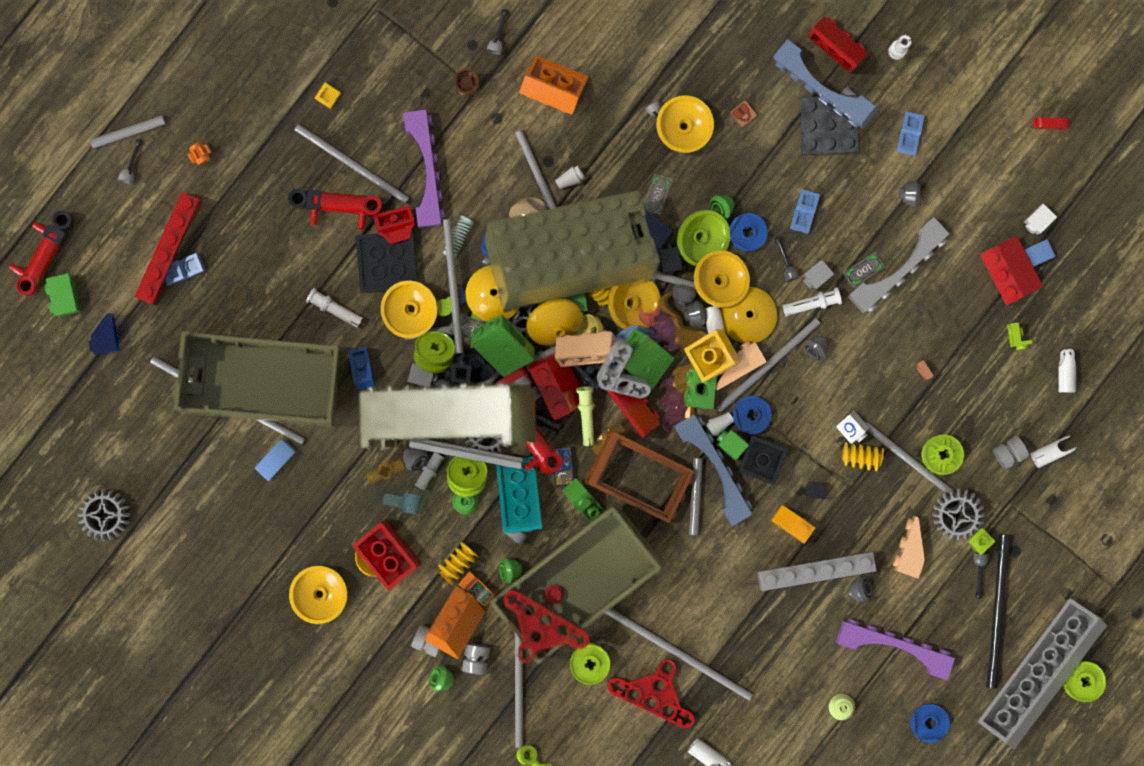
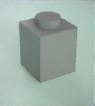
M820 260L803 275L805 278L803 282L809 289L813 288L816 290L834 273L823 260Z
M412 363L407 382L421 386L435 385L438 374L428 373Z

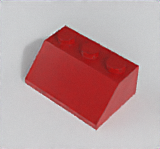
M824 16L811 29L807 37L851 74L868 54L865 52L866 48L859 42L855 43L851 40L852 36L847 31H841L836 27L837 23L829 17L827 19Z
M1018 236L980 254L1006 305L1043 287Z
M555 352L527 365L554 421L573 412L578 407L579 393H577L576 389L580 385L570 366L561 367L555 359Z
M629 382L620 383L619 386H627ZM607 391L641 438L660 425L658 420L661 418L655 410L650 411L647 407L649 402L645 397L637 398Z
M387 519L380 522L352 545L388 591L422 564Z

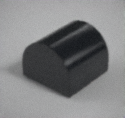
M812 482L806 486L804 494L809 497L825 499L826 489L821 483Z

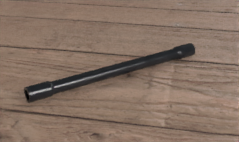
M999 534L998 563L990 658L986 681L987 688L995 689L998 688L1000 643L1007 561L1011 535Z

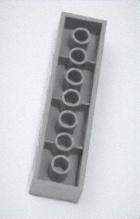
M1070 598L978 720V723L1015 749L1107 625L1099 617Z

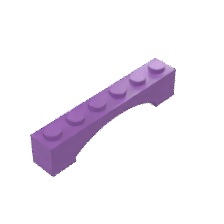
M426 110L405 112L403 115L406 133L411 134L419 144L426 165L425 194L420 207L416 208L418 227L442 226V221L445 220L444 209H440L439 202L442 201L441 190H437V183H440L439 171H435L434 164H437L436 152H432V145H435L434 133L430 134L429 126H433L431 114H427Z
M848 619V622L842 621L836 639L837 644L855 650L857 646L865 644H885L898 647L917 657L927 667L928 674L948 680L955 658L950 656L951 652L942 649L936 652L932 650L933 646L924 643L918 646L914 644L912 639L903 637L900 640L895 638L896 634L885 631L882 634L877 632L878 628L867 625L866 628L859 626L860 622Z

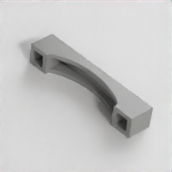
M934 217L917 231L920 234L917 245L909 259L898 271L874 284L866 285L863 282L847 296L862 313L866 311L870 313L878 306L876 302L880 298L884 300L892 293L890 289L894 285L898 287L906 280L904 276L908 272L912 274L920 267L918 263L922 259L926 261L934 254L932 250L936 246L940 248L948 241L946 237L949 233Z
M868 551L817 562L759 570L757 574L760 590L766 591L875 572L876 566L873 552Z

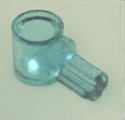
M386 493L383 498V504L400 507L401 512L418 514L422 495L403 493V496Z

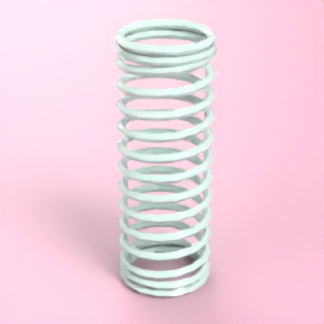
M464 216L460 217L462 220H458L460 223H457L458 226H455L457 229H454L455 232H452L454 234L452 235L453 244L460 247L462 245L455 241L464 244L458 239L465 241L460 236L467 237L459 232L468 235L463 230L470 231L463 226L471 229V227L464 223L471 226L474 223ZM453 245V248H456V249H458V250H461L460 248H458V247H456L455 245Z

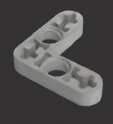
M617 340L597 375L599 386L605 390L637 398L648 396L651 390L647 380L621 373L632 353V349L627 340ZM614 361L619 362V365L616 367L609 366ZM622 381L629 382L627 386H619Z

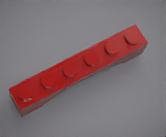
M181 192L134 297L149 304L157 305L175 255L191 223L196 218L203 201Z

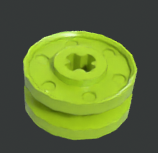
M430 331L420 335L416 340L414 350L416 365L428 373L435 374L449 369L455 354L453 340L448 335L438 331Z
M938 435L927 440L922 448L921 457L924 466L930 472L946 475L959 469L963 463L964 451L960 442L953 436ZM945 451L946 458L940 459L939 452Z
M454 457L449 462L447 468V483L451 491L464 497L479 494L486 486L487 465L482 461Z
M588 643L586 648L573 651L570 658V669L573 676L579 682L586 685L597 684L608 675L610 658L607 651L601 645ZM588 659L596 663L593 664V668H589L588 665L585 666Z
M1080 661L1063 684V687L1071 698L1081 702H1091L1098 699L1104 692L1106 677L1102 669L1096 664ZM1081 678H1086V685L1083 684Z

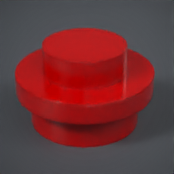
M550 585L546 588L544 597L548 603L558 604L563 599V590L558 585Z

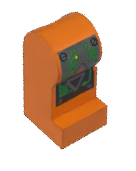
M471 571L458 584L469 594L473 595L483 606H486L495 596Z

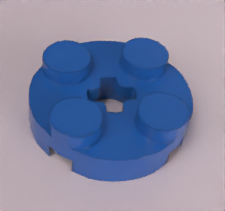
M742 214L736 217L730 225V241L741 251L753 252L759 249L767 239L765 222L756 214ZM751 228L753 236L746 238L743 229Z
M748 396L741 399L735 405L733 411L736 427L747 434H758L764 431L772 417L768 403L756 396ZM751 409L753 412H757L758 415L754 421H751V418H747V414H749Z
M928 703L914 709L910 719V726L917 738L923 742L934 743L940 741L947 734L950 720L947 713L941 707ZM928 718L935 721L931 728L925 725V721H928Z

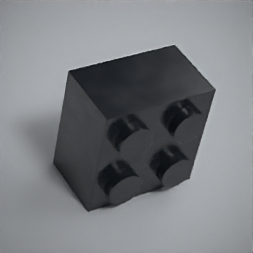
M750 435L747 443L749 446L744 451L737 471L775 485L788 449Z

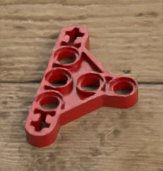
M509 591L505 594L504 603L507 608L517 613L523 642L517 651V657L521 662L529 663L535 658L539 650L563 644H569L578 650L588 646L589 637L584 631L516 591ZM515 595L517 596L516 600L519 603H522V600L525 601L522 604L520 611L517 609L519 608V605H517L516 603H513L512 605L509 604L510 601L508 597H513ZM527 605L535 607L533 615H526L524 613V608ZM549 615L552 618L551 624L543 625L541 617ZM566 625L569 628L568 634L560 635L557 631L558 627ZM572 630L576 631L574 633L576 637H580L581 635L584 636V644L580 643L579 645H577V640L573 637L571 638V641L568 640V638L571 636ZM533 632L541 633L542 639L539 642L531 640L530 636ZM525 648L530 649L532 652L529 659H523L520 655L521 651Z
M671 659L662 660L655 673L627 682L618 677L609 680L607 686L612 695L682 728H690L694 724L693 714L689 710L680 707L671 680L675 674L676 665ZM666 662L671 663L673 666V670L670 673L662 671V665ZM657 680H662L665 684L664 688L660 691L656 690L653 686ZM619 681V686L622 688L628 685L625 696L621 695L623 691L620 689L613 691L611 684ZM631 689H636L639 692V697L636 700L628 697V692ZM649 697L656 699L657 703L653 708H648L645 704ZM665 706L673 707L674 713L671 716L663 714ZM678 709L681 710L679 715H689L690 723L686 722L683 724V720L677 717V721L673 720Z

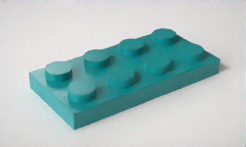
M534 457L523 458V464L520 469L496 464L504 534L542 529L536 467L529 471H526L524 468Z

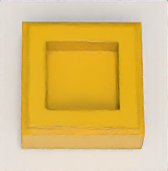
M325 82L315 96V99L332 109L341 92Z

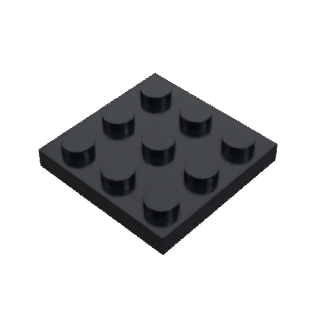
M843 95L852 98H859V95ZM820 96L801 97V155L860 153L859 126L857 128L848 121L850 118L846 115L840 116L833 110L835 107L830 103L828 105L824 104L819 99Z
M413 230L411 231L410 239L389 244L380 234L355 235L360 293L387 291L396 283L417 281Z

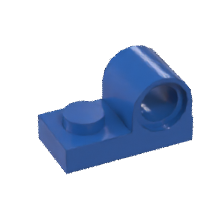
M367 347L349 350L353 383L356 391L375 387Z

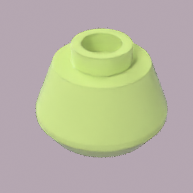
M838 694L830 700L829 711L834 718L846 720L854 714L855 703L850 696Z

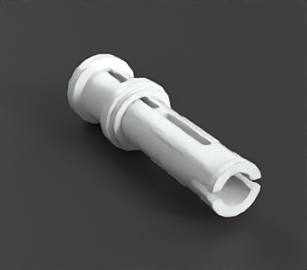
M901 36L899 40L894 41L889 47L888 52L892 59L899 60L905 56L911 44L909 36Z
M836 287L833 291L819 292L817 296L783 304L782 306L785 317L818 307L825 309L826 306L838 303L840 305L842 301L839 290Z
M316 288L312 289L306 300V303L314 304L322 312L328 311L358 328L363 317L332 301L330 296L317 292Z

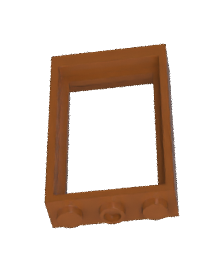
M609 430L586 477L585 483L670 523L677 515L678 510L676 509L679 503H682L686 496L685 490L687 486H690L694 480V471ZM618 443L681 473V477L664 512L600 481Z

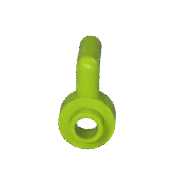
M523 745L517 751V759L523 765L552 766V764L540 763L537 760V751L533 746Z

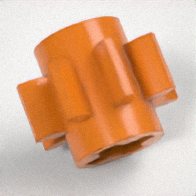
M198 142L189 148L191 153L187 155L193 164L197 162L198 166L211 160L209 155L212 154L209 145H203L202 142Z

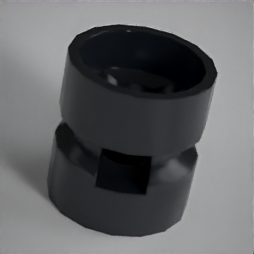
M474 347L470 348L462 357V362L465 365L471 366L473 375L479 381L490 378L496 372V369Z

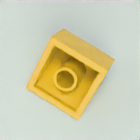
M723 329L712 331L684 349L703 383L741 363L739 356Z

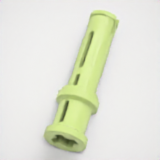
M590 386L579 387L576 390L579 393L578 409L581 411L583 445L589 446V443L594 445L592 410L595 407V403L592 401L594 388Z

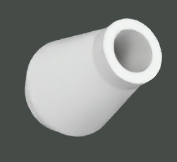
M572 166L555 181L559 189L562 190L563 188L582 183L585 177L579 166Z
M727 412L724 415L707 420V423L704 424L705 429L710 433L711 437H718L734 422V419Z

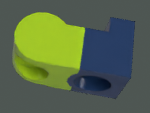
M458 283L457 290L460 308L467 301L466 292ZM450 296L437 302L438 314L440 316L446 317L452 314Z

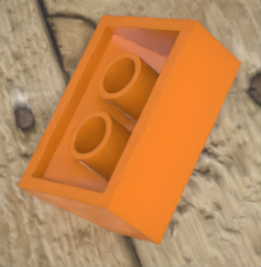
M536 55L524 77L519 93L573 115L589 76Z
M455 586L429 630L425 641L458 659L485 611L473 595Z

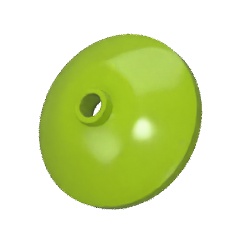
M699 210L688 216L682 223L677 236V246L682 258L696 266L701 258L710 252L718 250L727 251L730 243V228L725 218L712 210Z

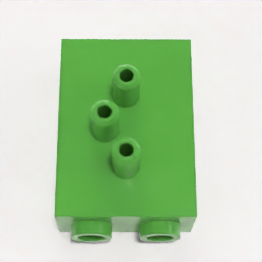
M503 315L491 319L488 323L475 328L471 332V345L503 377L535 360V347Z
M634 328L626 339L630 343L632 353L624 369L632 376L647 380L650 388L653 390L674 360V357L648 336Z

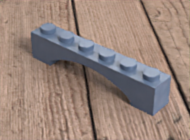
M787 39L773 56L776 61L775 66L783 72L787 70L791 73L790 77L795 82L799 83L801 81L804 83V88L811 94L816 92L824 104L828 105L830 103L835 107L833 110L840 116L846 115L850 118L848 121L854 127L860 126L864 129L877 114V107L862 95L859 98L847 97L821 85L807 70L803 61L805 56L803 51Z
M692 414L673 425L682 442L689 441L697 446L715 466L724 490L725 503L721 509L729 523L734 526L751 516L750 510L753 507L748 499L744 500L741 496L742 488L738 482H733L731 478L733 473L729 466L725 467L721 460L724 457L719 449L715 450L712 446L714 440L709 432H704L702 427L705 425L700 416L696 417Z

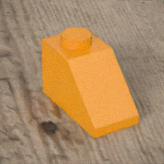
M783 505L771 520L802 543L807 541L815 529L814 526Z

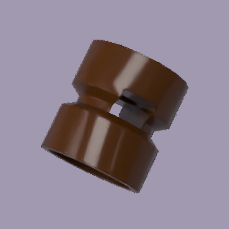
M462 69L456 74L454 84L461 96L472 97L478 93L480 82L475 71Z

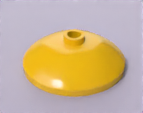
M678 96L670 99L662 106L657 116L656 128L659 138L668 148L679 153H691L704 147L710 140L714 130V119L708 106L700 99L692 96ZM681 124H686V125H687V129H686V130L681 129L680 125H681Z
M718 250L708 253L698 262L694 271V284L698 294L704 301L710 305L725 308L739 303L745 297L750 285V276L745 263L737 255L728 251ZM715 279L720 281V285L716 284Z
M491 265L479 269L472 275L466 287V301L474 315L486 322L500 315H503L507 320L518 312L520 307L513 308L510 312L504 313L499 294L497 293L496 296H491L490 294L491 290H497Z
M640 280L613 286L608 298V308L613 321L622 329L636 324L649 328L659 315V300L661 297L657 286L652 280L647 282Z
M402 281L396 283L386 291L382 298V320L386 327L399 337H419L428 332L436 321L438 314L436 298L432 291L420 282ZM410 305L415 307L414 312L409 310Z
M749 287L747 294L739 303L720 309L726 334L733 340L743 344L748 341L751 344L754 342L758 343L766 339L774 330L777 322V308L773 299L765 291L756 287ZM747 311L753 313L752 318L746 316Z
M554 299L539 305L530 314L526 325L528 335L537 344L544 346L556 345V338L565 335L574 336L579 331L583 322V314L580 307L571 300Z
M312 566L304 569L294 578L289 591L290 604L294 612L304 621L313 624L327 623L335 619L343 611L347 602V587L342 577L333 569L325 566ZM318 590L323 592L321 598L316 595Z

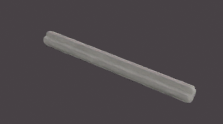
M411 438L409 443L411 448L518 469L523 464V458L424 438Z

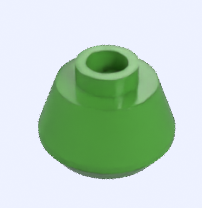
M717 195L711 198L709 207L710 210L719 213L726 220L734 210V201L727 195Z
M455 493L452 499L453 507L461 514H470L478 506V496L464 497Z
M503 558L499 563V574L502 581L511 584L520 578L523 572L522 565L516 560Z
M439 665L432 670L429 684L434 691L447 690L453 685V674L445 666Z

